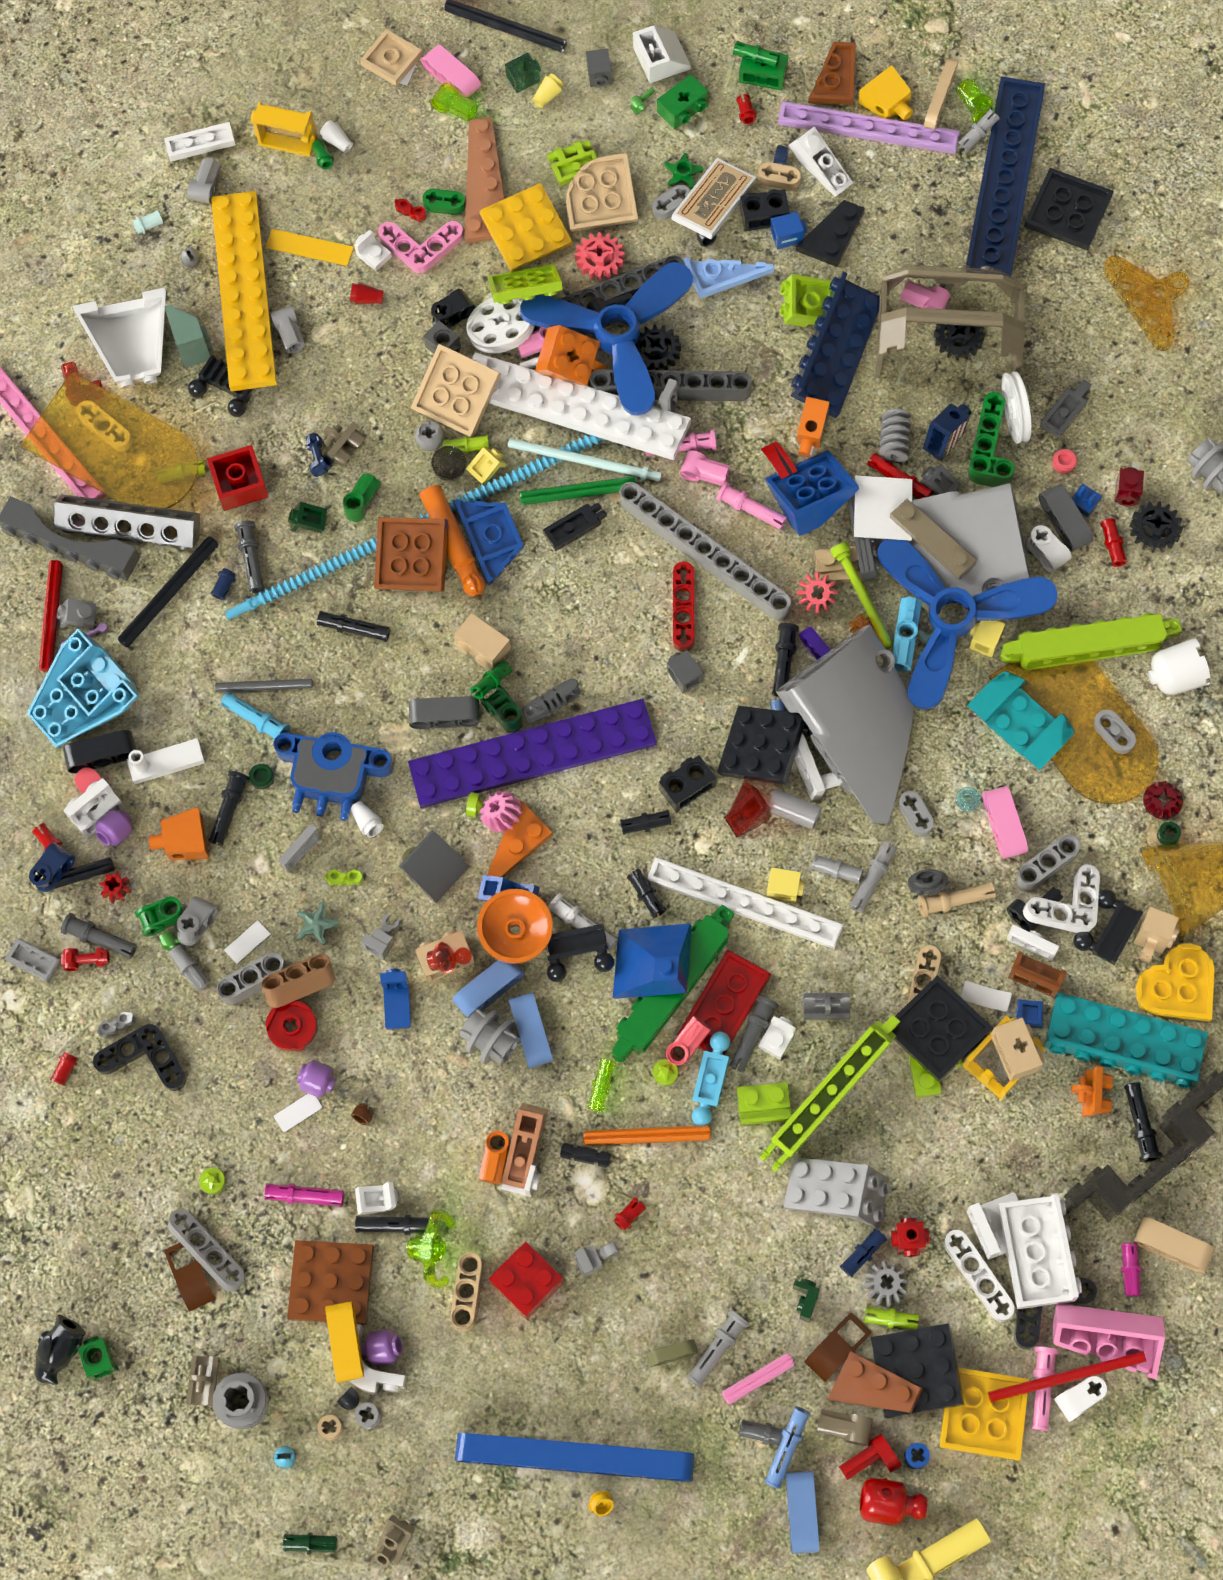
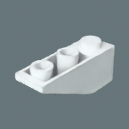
M815 127L789 144V147L800 163L835 197L853 184Z

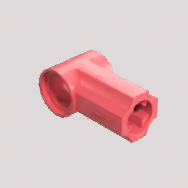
M693 1016L676 1040L668 1046L666 1050L667 1060L674 1065L688 1063L693 1053L712 1029L701 1019ZM677 1046L682 1047L685 1051V1057L682 1060H678L674 1055V1050Z

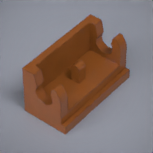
M1019 951L1008 978L1055 998L1067 971L1055 969L1025 956L1023 952Z

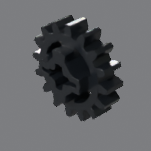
M654 324L652 330L644 327L645 332H640L635 346L647 370H660V368L668 370L669 364L675 366V359H680L681 343L679 342V336H674L673 329L666 331L665 325L661 329H657L656 324ZM669 344L671 345V350H670V352L668 351V349H669V348H668V345H669ZM642 346L644 347V349H643V350H644V353H643V354L641 353V348H642Z
M936 324V330H934L935 346H940V353L948 352L947 358L955 355L956 360H959L960 356L963 355L967 360L969 353L975 356L977 349L982 348L985 333H983L984 326ZM945 330L947 331V334H946V335H947V338H946V339H945V336H944ZM972 332L974 333V340H972Z
M1151 501L1148 502L1146 508L1142 505L1139 506L1138 512L1133 513V520H1131L1129 527L1133 528L1130 536H1137L1134 543L1142 542V549L1145 550L1149 546L1152 553L1155 552L1156 548H1159L1161 552L1165 551L1166 546L1172 549L1174 543L1179 541L1183 527L1180 526L1182 518H1176L1178 511L1173 510L1171 512L1169 510L1170 504H1167L1165 508L1161 507V501H1158L1156 506H1153Z

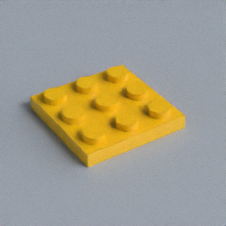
M541 183L480 210V215L510 272L572 244L570 236Z
M958 1367L965 1405L943 1409L939 1448L1020 1461L1028 1393L990 1402L988 1392L1028 1382L1029 1379Z

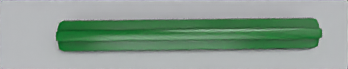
M631 476L521 491L520 502L522 505L618 493L622 485L628 482L636 483L635 477Z

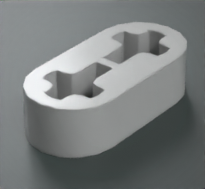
M677 185L657 197L652 203L653 216L659 220H666L672 217L674 211L684 200L681 197L677 198V195H685L686 198L690 189L684 185ZM659 206H661L662 208H665V207H666V210H665V211H664L663 209H659V210H658V207H659Z
M904 792L899 799L898 807L915 835L920 837L927 836L931 833L934 823L931 814L916 792ZM906 799L915 801L914 812L910 806L905 807ZM917 816H919L922 822H928L926 829H923L922 826L917 827Z

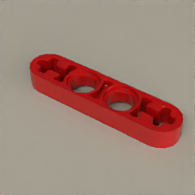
M685 561L677 563L673 568V645L680 652L691 650L695 642L694 567ZM683 569L686 570L687 573L686 584H681L680 573ZM687 591L690 593V598L682 601L677 597L678 592ZM684 612L689 614L691 618L688 622L681 623L677 620L678 614ZM681 630H686V644H681Z

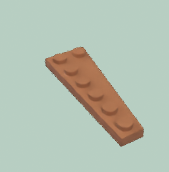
M492 117L469 120L465 242L473 243L493 240L480 215V210L504 199Z

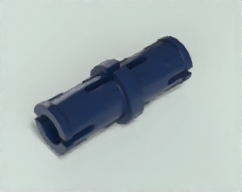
M875 1228L860 1245L857 1244L854 1247L855 1251L839 1267L852 1278L866 1261L870 1262L873 1259L872 1255L887 1241V1238Z

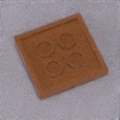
M378 517L374 589L444 592L448 520Z
M295 1240L287 1319L291 1321L327 1323L326 1306L352 1301L357 1324L367 1325L373 1244Z

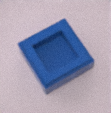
M1018 999L1016 1020L1023 1018L1025 1024H1029L1031 1028H1042L1043 1001Z

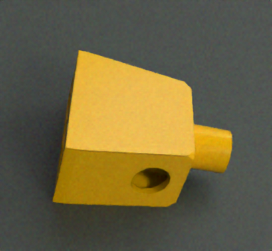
M892 65L860 89L858 103L880 118L892 119L898 115L906 121L913 114V110L908 106L912 92Z

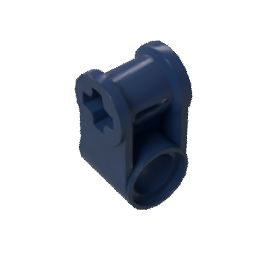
M51 843L30 870V881L41 892L52 891L65 873L73 866L75 856L58 844Z

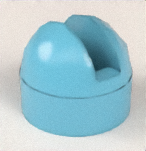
M281 1446L274 1453V1461L281 1468H290L296 1461V1453L288 1446ZM291 1454V1459H278V1455Z

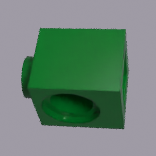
M98 1336L83 1341V1346L77 1348L86 1376L93 1381L118 1371L108 1341L104 1338L99 1339ZM97 1350H101V1360L98 1363H92V1354Z

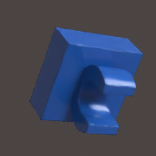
M1083 483L1072 496V500L1080 513L1086 517L1092 513L1102 499V495Z

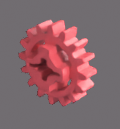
M598 232L597 237L589 234V240L582 238V245L576 246L575 261L577 269L582 270L583 276L589 273L591 280L595 276H598L599 281H602V276L611 279L610 273L617 275L618 268H623V260H625L623 245L618 244L617 237L611 240L609 233L605 237H602L601 232Z

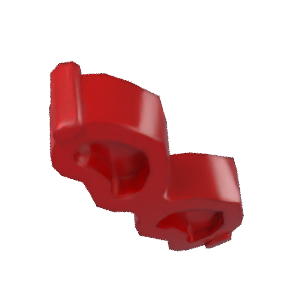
M395 199L394 203L397 212H401L404 216L409 215L411 219L418 222L426 220V212L422 206L412 208V204L407 199Z

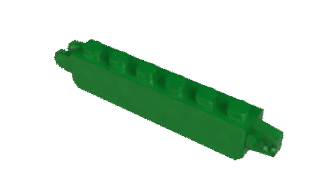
M721 905L711 916L707 914L703 920L699 918L691 929L693 933L691 934L687 993L644 996L643 999L639 997L631 1008L633 1012L628 1019L626 1017L622 1018L616 1027L618 1030V1041L612 1049V1057L615 1062H624L633 1051L638 1054L646 1052L728 943L729 935L727 928L734 917V912Z

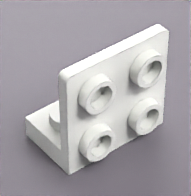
M1014 1192L983 1205L976 1203L969 1206L967 1210L968 1217L987 1260L1007 1253L998 1204L1019 1201Z

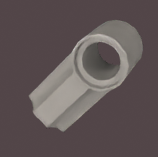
M208 157L202 159L195 180L192 179L189 183L187 190L188 199L212 204L211 197L215 196V184L222 168L219 162Z
M292 306L270 313L277 333L279 332L286 352L293 354L300 352L305 347V343L298 328L299 324Z

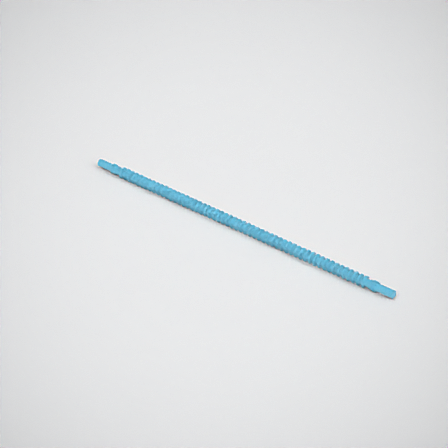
M584 435V439L579 437L578 442L573 440L571 445L567 443L565 448L561 446L560 449L580 454V450L586 451V447L592 448V444L598 445V442L604 439L593 435ZM542 455V459L536 458V462L530 461V465L524 464L523 468L518 467V470H512L511 474L505 473V477L499 476V480L494 478L493 483L488 481L486 486L482 484L480 489L476 487L474 492L469 490L468 495L463 493V497L457 496V499L463 502H475L478 499L483 501L484 496L489 498V494L495 495V491L501 492V488L507 489V485L513 486L514 482L519 483V480H525L526 476L532 477V473L538 474V470L543 472L544 467L549 469L551 464L555 466L556 462L561 463L562 459ZM451 499L449 505L452 511L457 513L453 499ZM427 512L424 516L420 514V518H429ZM371 538L370 542L364 541V545L358 544V548L352 547V551L346 550V553H340L339 557L333 556V560L327 559V563L321 562L320 566L315 565V568H309L308 572L302 571V575L296 574V578L290 577V580H284L283 584L277 583V587L271 586V590L265 589L264 593L259 592V595L256 597L245 599V602L225 611L228 620L249 610L253 611L261 604L267 605V601L273 602V598L279 599V596H285L286 592L292 593V589L298 590V586L304 587V583L310 584L311 580L317 581V577L323 578V574L329 575V571L335 572V569H341L342 565L348 566V562L354 563V559L360 560V556L366 557L367 553L372 554V551L376 550L377 538Z

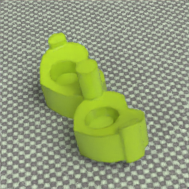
M335 869L324 875L326 882L330 886H342L343 884L348 886L355 884L358 886L364 881L361 872L355 869L347 874Z

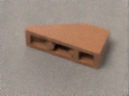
M525 1103L518 1109L502 1184L525 1188L530 1166L534 1165L548 1109Z

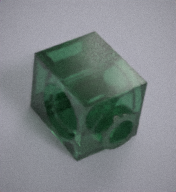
M529 53L505 64L506 78L516 93L540 82L539 72H541V67L536 59L533 60Z

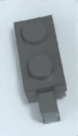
M1083 380L1076 389L1073 387L1067 389L1041 421L1040 427L1059 439L1086 406L1089 399L1086 395L1089 393L1092 384Z

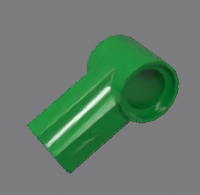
M369 473L362 474L353 490L343 498L345 516L349 521L359 522L365 517L366 508L381 486V482Z

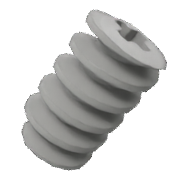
M890 409L882 414L879 455L889 462L901 463L908 460L907 452L909 451V446L907 444L910 442L908 437L910 429L908 427L911 426V421L908 418L912 415L906 410Z

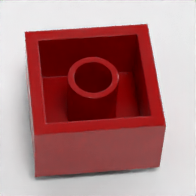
M252 445L207 458L224 511L269 498Z
M526 1241L488 1279L490 1284L526 1320L564 1283L563 1278Z

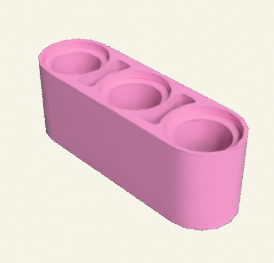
M438 44L421 58L424 68L460 100L465 101L481 88V82L478 77L441 45Z
M1008 786L982 792L984 806L1002 859L1028 853L1026 838Z

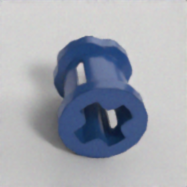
M922 1443L911 1444L904 1453L905 1464L911 1469H922L930 1459L929 1449ZM911 1450L915 1453L918 1450L921 1451L923 1462L920 1460L913 1462L911 1460L913 1457Z

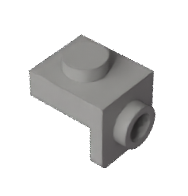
M68 598L62 605H59L57 610V619H60L59 627L65 628L70 624L92 629L95 624L96 603Z

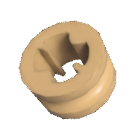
M334 1415L323 1416L319 1420L317 1427L321 1437L327 1441H333L340 1437L343 1428L340 1420ZM333 1421L337 1424L334 1425L336 1431L334 1433L328 1432V1434H325L323 1432L326 1430L323 1427L326 1422L328 1424H331Z

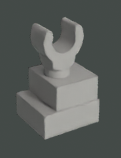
M389 914L384 915L381 930L376 928L371 936L366 933L361 940L364 950L383 961L394 945L393 937L390 934L397 931L400 927L399 920L394 925L387 924L390 919Z
M615 1241L598 1251L592 1245L586 1249L582 1248L574 1252V1259L583 1278H586L602 1269L603 1264L601 1260L619 1254V1250Z

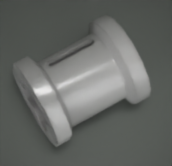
M362 1403L357 1407L355 1420L364 1429L370 1430L377 1427L381 1422L382 1417L379 1409L372 1403ZM371 1409L374 1418L373 1420L368 1419L365 1423L362 1414L364 1412L368 1413Z

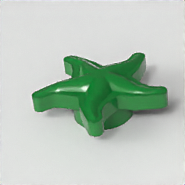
M684 153L675 164L665 161V168L673 174L672 179L668 181V186L683 182L692 190L694 187L692 176L696 173H702L703 167L692 165L687 160V153Z

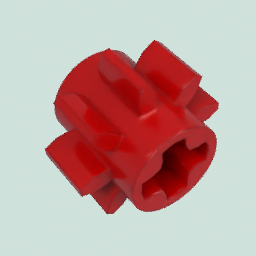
M119 871L115 875L106 873L104 882H99L101 888L105 889L100 894L103 898L109 896L112 904L115 903V900L120 899L124 902L126 893H131L130 888L125 886L129 884V879L127 877L121 879Z

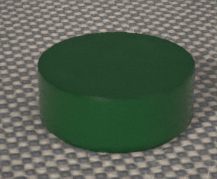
M257 764L251 768L249 780L255 788L267 789L274 782V773L268 765Z

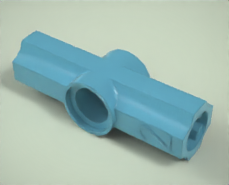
M915 597L901 598L892 650L895 658L894 666L897 671H910L912 666L922 601ZM907 631L911 636L904 637L900 633Z

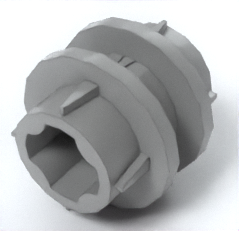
M1209 438L1192 452L1187 461L1194 468L1191 473V477L1194 480L1203 476L1206 480L1202 487L1206 491L1214 488L1220 494H1223V442L1216 444Z
M477 1009L465 1022L460 1032V1037L468 1042L465 1051L472 1055L479 1049L482 1051L480 1062L486 1065L491 1060H494L503 1065L511 1057L520 1042V1038L512 1033L514 1023L508 1019L501 1025L498 1023L499 1012L492 1010L486 1014Z
M234 1373L225 1377L217 1385L213 1394V1408L216 1416L224 1424L235 1429H249L256 1426L265 1417L269 1408V1395L265 1386L254 1376L246 1373ZM247 1392V1397L250 1400L248 1406L245 1409L235 1410V1405L232 1402L234 1397L238 1393L244 1394Z

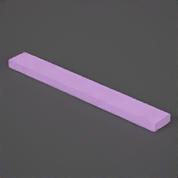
M783 101L778 119V125L807 130L815 127L819 132L951 154L956 153L960 132L940 127L931 130L924 128L922 124Z

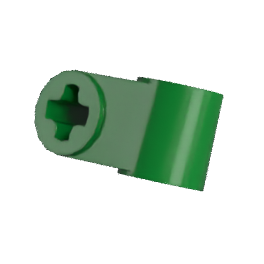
M169 896L136 910L135 915L140 919L143 926V936H153L176 925L178 918L185 911V907L177 898ZM172 906H178L176 913L168 915V910Z

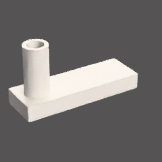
M802 733L794 759L810 800L813 802L820 800L826 789L840 786L842 780H838L833 772L820 776Z
M196 738L144 755L139 750H133L130 752L127 762L134 784H139L204 764L205 760L199 740Z

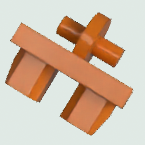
M1096 1066L1092 1070H1085L1084 1077H1079V1085L1071 1086V1093L1078 1094V1103H1083L1082 1116L1084 1117L1107 1114L1112 1111L1111 1099L1102 1098V1090L1107 1091L1112 1088L1113 1076L1104 1073L1103 1067Z

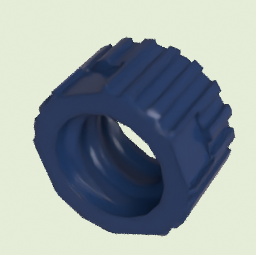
M778 145L773 163L785 165L789 148Z

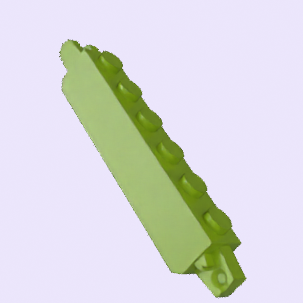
M1145 613L1134 618L1124 616L1114 621L1098 620L1087 625L1077 623L1067 628L1051 627L1040 632L1026 631L1020 634L1016 641L1005 642L999 658L1005 663L1020 662V666L1027 671L1159 651L1165 640L1180 636L1182 628L1178 618L1163 619L1161 614Z
M891 1015L884 1024L880 1021L876 1024L873 1023L771 1139L772 1143L759 1157L764 1161L772 1155L776 1147L780 1148L784 1154L774 1162L772 1170L778 1171L789 1157L792 1158L893 1044L896 1035L892 1031L900 1023L894 1015Z

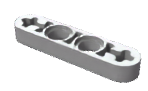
M184 1209L173 1211L168 1221L170 1232L223 1289L230 1292L238 1290L242 1286L245 1277L242 1268L191 1213ZM176 1219L179 1221L185 1220L184 1226L182 1224L176 1225ZM201 1236L204 1239V1244L195 1246L191 1243L190 1238ZM211 1254H217L222 1262L214 1265L208 1261L207 1257ZM228 1275H229V1276L236 1275V1276H237L236 1282H235L233 1279L230 1280V1281H228V1280H227Z

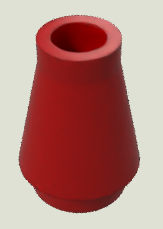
M358 282V284L352 283L350 302H355V305L382 304L384 290L376 289L361 282Z

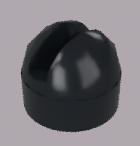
M699 233L696 234L697 240L702 247L711 245L717 238L716 234L712 239Z
M351 1386L337 1400V1403L343 1409L352 1410L356 1408L359 1404L358 1392Z

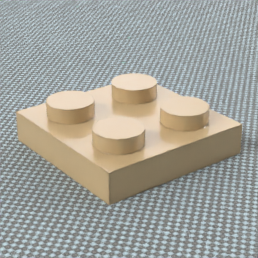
M386 29L360 59V64L397 86L423 54L420 48Z

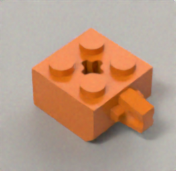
M557 325L547 329L535 372L544 376L587 386L591 374L596 370L607 369V365L596 361L599 341Z

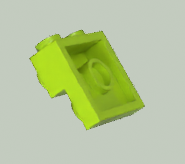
M791 274L783 281L780 293L784 295V303H782L780 308V316L784 317V324L806 327L809 324L814 325L818 316L823 314L824 309L821 306L826 296H830L832 291L829 289L831 281Z

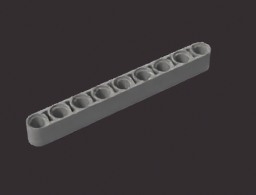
M628 482L622 485L620 488V503L624 510L772 619L782 621L789 616L791 599L787 593L638 484ZM627 495H635V496H636V497L633 498V499H628V498H626ZM647 508L654 509V511L650 513L645 512L644 510ZM668 521L673 524L671 526H664L662 523ZM683 535H689L692 538L684 540L681 537ZM701 549L710 550V552L706 554L701 553L699 551ZM721 562H725L728 564V566L720 567L718 566V564ZM739 576H745L747 580L739 581L736 578ZM757 590H764L766 594L758 595L755 592ZM778 603L783 604L785 608L777 609L774 605Z

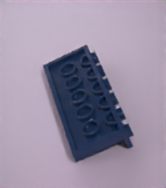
M844 271L839 277L835 276L830 283L829 289L832 291L830 296H826L821 306L824 309L823 314L818 316L814 324L816 332L810 336L806 347L809 349L807 355L804 354L799 362L798 367L801 370L799 374L794 376L791 382L793 390L790 395L805 403L806 397L830 402L829 415L834 418L839 416L879 313L880 296L846 280L848 273Z

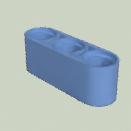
M497 960L458 991L452 1000L463 1014L469 1018L475 1010L483 1011L518 983L525 973L518 964Z
M533 992L509 999L528 1067L533 1068L553 1062Z
M813 1471L786 1473L792 1554L819 1552Z

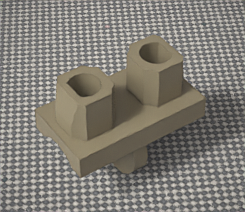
M354 421L342 435L339 433L343 428L339 424L334 429L328 426L324 429V433L327 436L323 441L324 444L329 446L332 442H335L326 456L342 466L352 456L351 453L343 448L344 444L347 442L357 450L365 440V437L356 430L359 425Z
M192 1355L186 1404L213 1406L219 1357Z
M392 1514L375 1549L377 1553L374 1560L385 1568H388L392 1562L398 1565L415 1529L409 1526L407 1521H398L397 1517Z

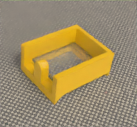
M259 102L257 109L253 110L251 114V123L254 125V134L257 136L259 146L310 157L313 151L311 145L318 136L312 110L302 113L270 105L264 106Z
M1006 1015L997 1026L1014 1021L1016 1019H1010ZM990 1034L967 1057L963 1065L968 1072L1001 1100L1021 1079L1010 1082ZM1034 1036L1032 1041L1035 1047H1039L1043 1054L1046 1049L1043 1047V1043ZM1017 1045L1014 1047L1015 1050L1019 1049L1021 1053L1024 1050L1023 1048H1018Z

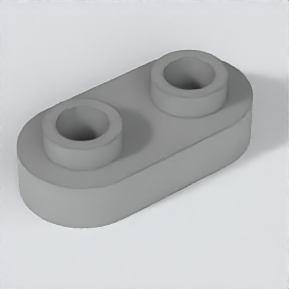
M1107 709L1100 711L1096 715L1093 725L1104 741L1116 753L1127 754L1132 751L1136 743V737L1114 711ZM1102 722H1108L1110 727H1104ZM1118 740H1124L1126 745H1120Z

